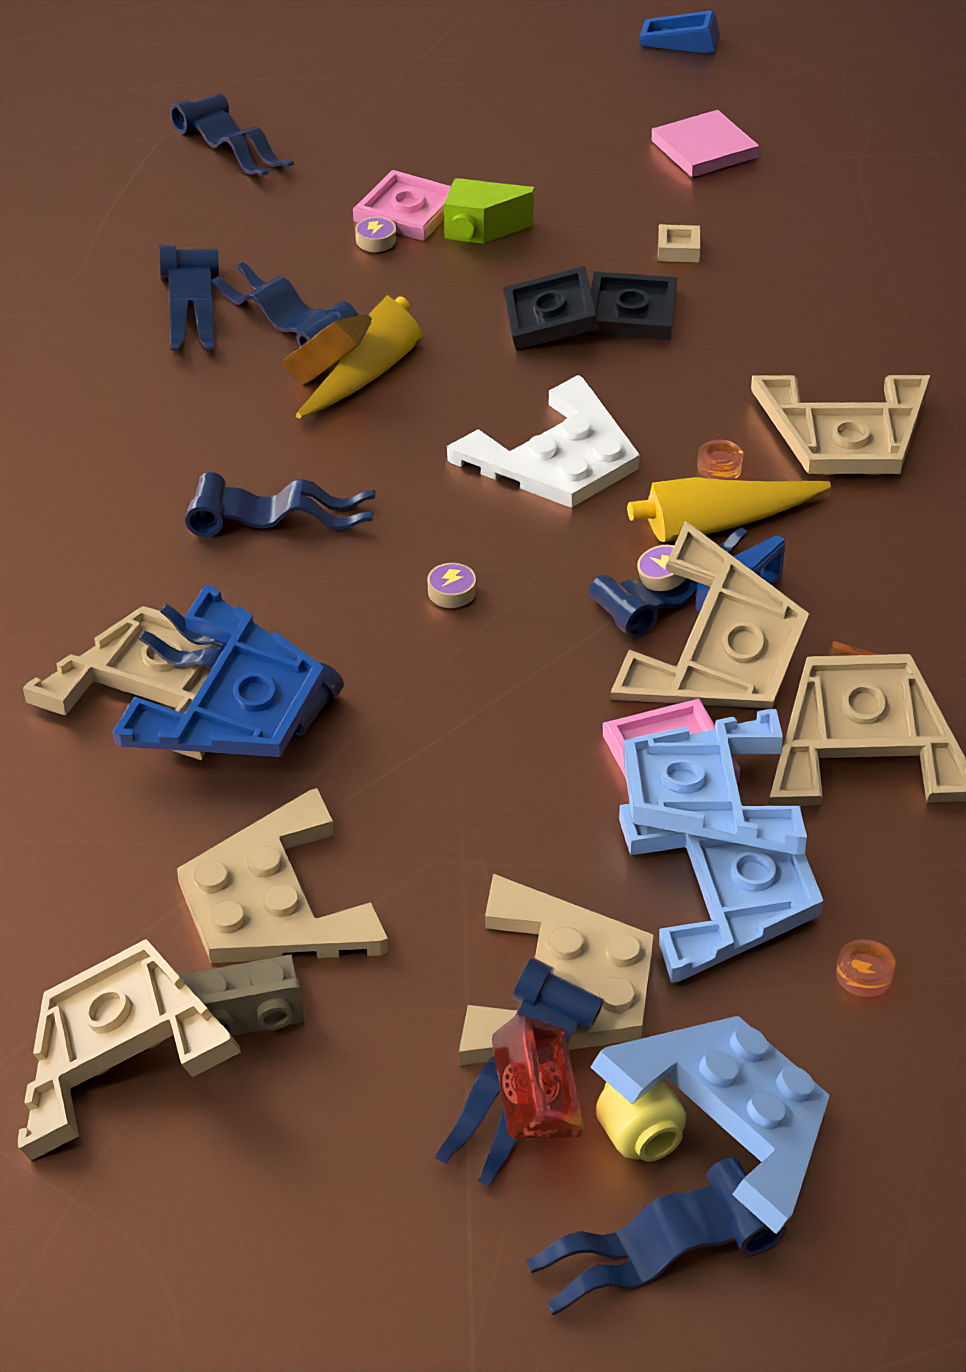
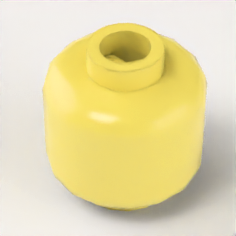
M665 1079L633 1105L606 1082L596 1104L597 1119L616 1149L624 1157L635 1160L642 1159L647 1162L656 1161L673 1152L682 1140V1131L686 1125L687 1113Z

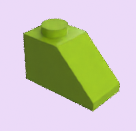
M455 178L444 202V239L485 244L529 228L534 222V187Z

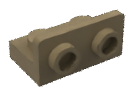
M291 955L178 975L231 1036L265 1029L277 1030L287 1025L304 1022L301 986L299 979L296 978Z

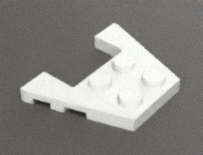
M579 375L549 390V406L563 414L567 419L541 435L534 436L530 441L512 451H508L479 429L447 446V460L452 464L462 467L464 461L481 467L482 475L495 480L504 475L520 481V489L571 508L638 470L640 454L586 381Z

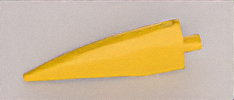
M387 295L368 314L372 318V323L359 346L341 358L335 369L298 410L296 418L301 419L329 407L358 391L382 375L423 338V333L418 323L408 312L411 305L406 298L398 297L396 300H393Z
M692 477L652 482L649 499L629 502L627 509L631 521L648 519L658 540L661 542H671L677 540L685 521L704 535L721 532L768 518L798 506L830 490L831 485L830 481H740Z

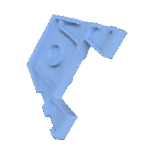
M776 709L757 711L756 720L737 724V720L734 717L716 720L715 729L689 734V729L682 727L624 740L623 761L632 823L796 855H805L807 835L800 806H742L731 754H781L783 735Z
M630 804L620 805L619 821L630 855L687 848L712 920L660 929L659 946L671 983L682 981L821 916L823 898L806 855H796L632 823Z
M739 1016L605 1047L600 1051L591 1068L632 1105L663 1079L667 1078L761 1161L742 1180L732 1195L777 1234L793 1214L830 1095L816 1084L807 1072L794 1065L772 1046L762 1033L749 1026Z

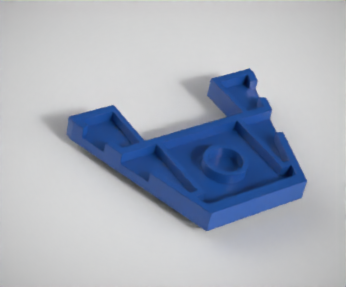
M205 584L185 616L186 629L225 642L227 645L185 713L134 697L113 730L114 743L121 747L281 757L325 680L324 666L277 632L272 635L253 622L252 614L241 606L237 608L232 607L221 598L220 591L213 586Z

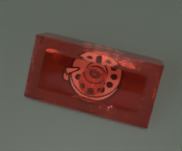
M518 1013L492 1035V1045L509 1137L519 1140L581 1136L585 1131L564 1028Z

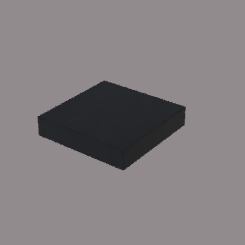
M585 266L503 287L511 335L516 350L599 329Z
M594 271L591 292L599 329L585 332V334L671 340L678 277Z

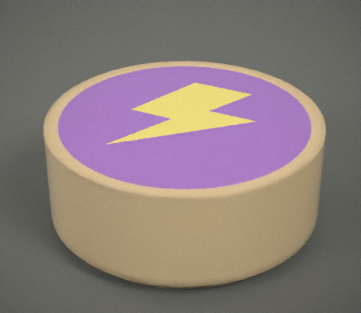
M369 217L358 222L355 227L356 244L365 251L383 252L393 247L396 243V225L387 218Z
M673 545L653 547L644 552L639 558L637 568L642 584L646 588L654 591H667L679 586L686 579L667 571V562L673 550Z
M445 563L433 568L428 574V596L439 606L458 608L470 603L476 595V575L466 565Z

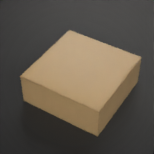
M659 225L658 261L699 262L700 226Z

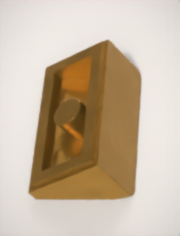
M365 314L332 322L282 361L283 367L302 385L308 384L359 346L372 323V318Z

